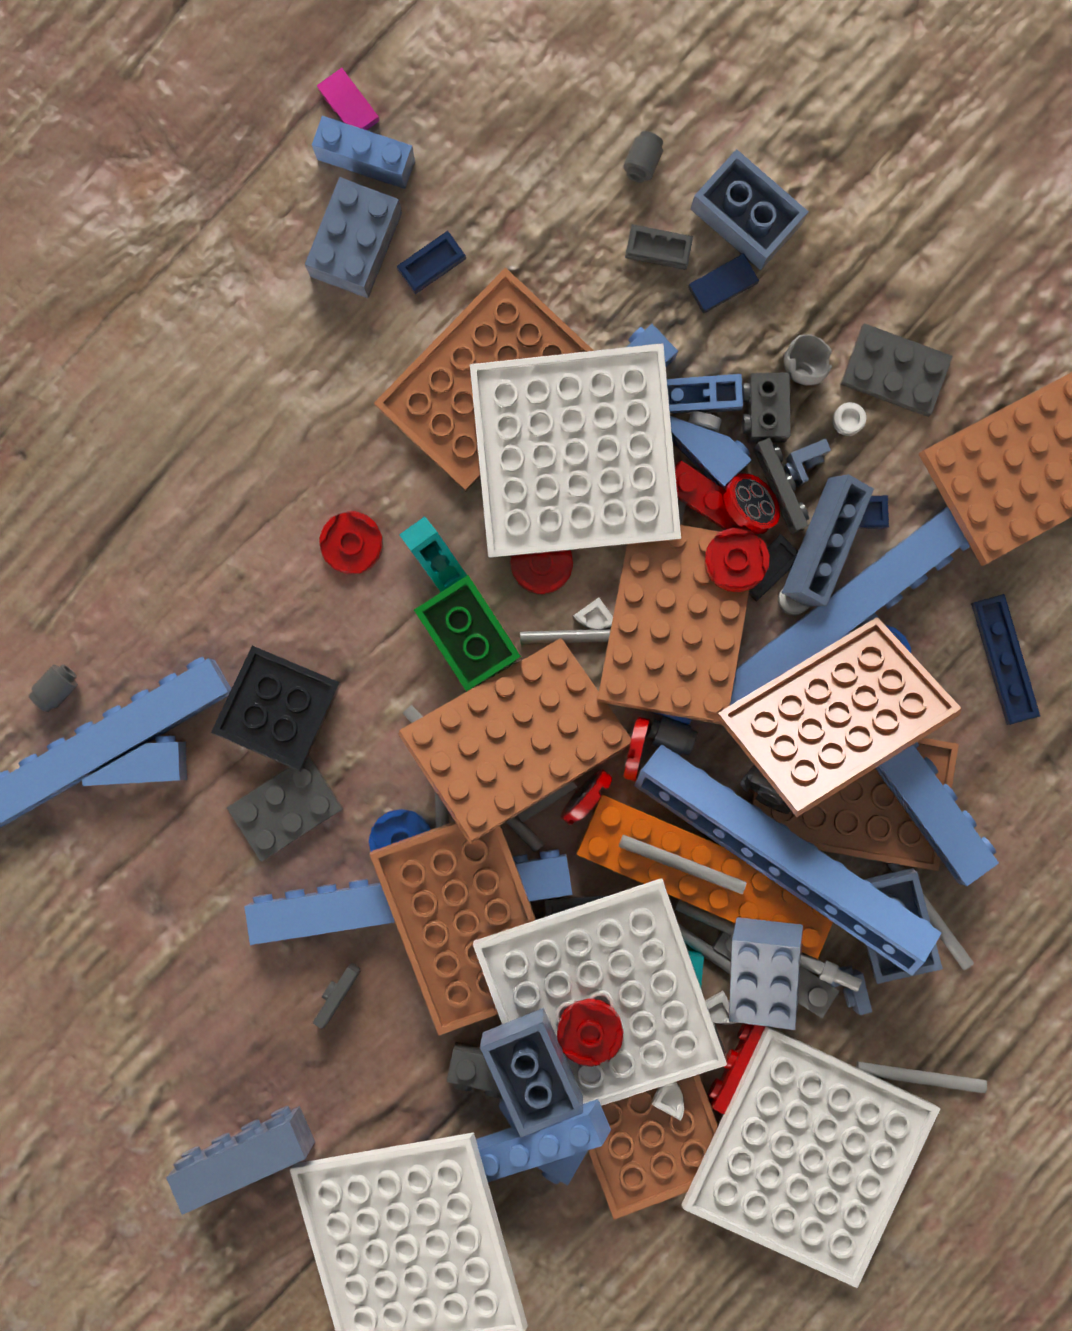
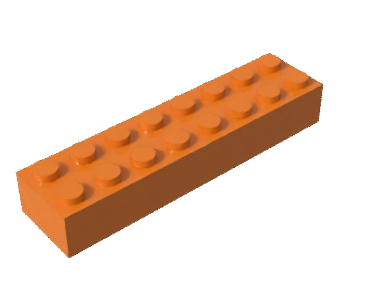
M600 793V800L595 805L577 847L576 855L643 884L662 878L668 895L733 923H736V918L740 917L803 925L802 952L818 959L833 924L831 920L723 846ZM626 835L747 882L743 894L620 848L618 846L621 837Z

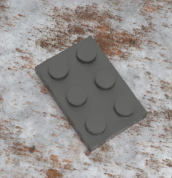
M864 323L861 326L840 385L929 417L933 412L953 356Z
M310 755L301 772L289 767L227 807L261 862L344 809Z

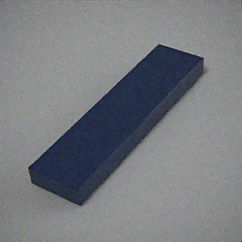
M1005 594L971 603L1006 725L1040 717Z

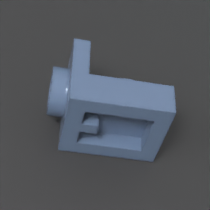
M824 439L794 451L785 459L787 462L784 464L786 474L790 473L797 487L803 486L808 481L803 465L810 469L825 462L823 457L831 451L827 440Z
M852 966L839 967V970L862 980L858 992L849 988H843L848 1008L852 1007L859 1015L871 1013L872 1008L863 973L857 969H852ZM834 981L832 984L828 983L831 987L842 986Z

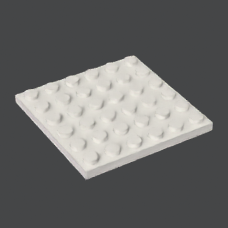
M663 343L470 364L489 558L681 539Z
M662 878L473 942V947L502 1024L544 1008L557 1037L559 1018L564 1010L576 1001L588 998L601 1000L612 1006L621 1018L624 1034L622 1046L615 1057L593 1067L578 1065L566 1057L583 1095V1104L599 1099L601 1106L727 1065Z
M766 1026L681 1205L684 1210L858 1288L940 1108Z
M474 1133L296 1163L290 1168L335 1331H526L528 1324Z

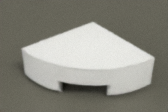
M597 598L573 615L578 623L590 629L610 628L613 616L600 598Z
M724 991L705 1000L712 1022L725 1025L737 1023L729 1022L730 1002Z
M673 1082L659 1087L651 1104L681 1121L684 1113V1098L677 1082Z

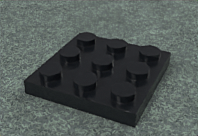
M252 645L211 733L301 772L341 683Z

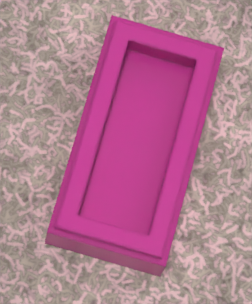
M340 68L317 85L318 91L343 123L368 130L380 121L379 116L343 68Z

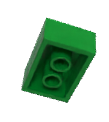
M469 575L414 609L466 692L522 659Z

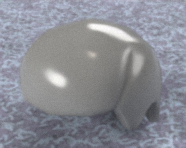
M811 334L797 336L791 342L784 355L786 373H789V377L793 381L805 386L821 383L828 376V372L832 368V365H829V358L832 353L831 348L821 338Z

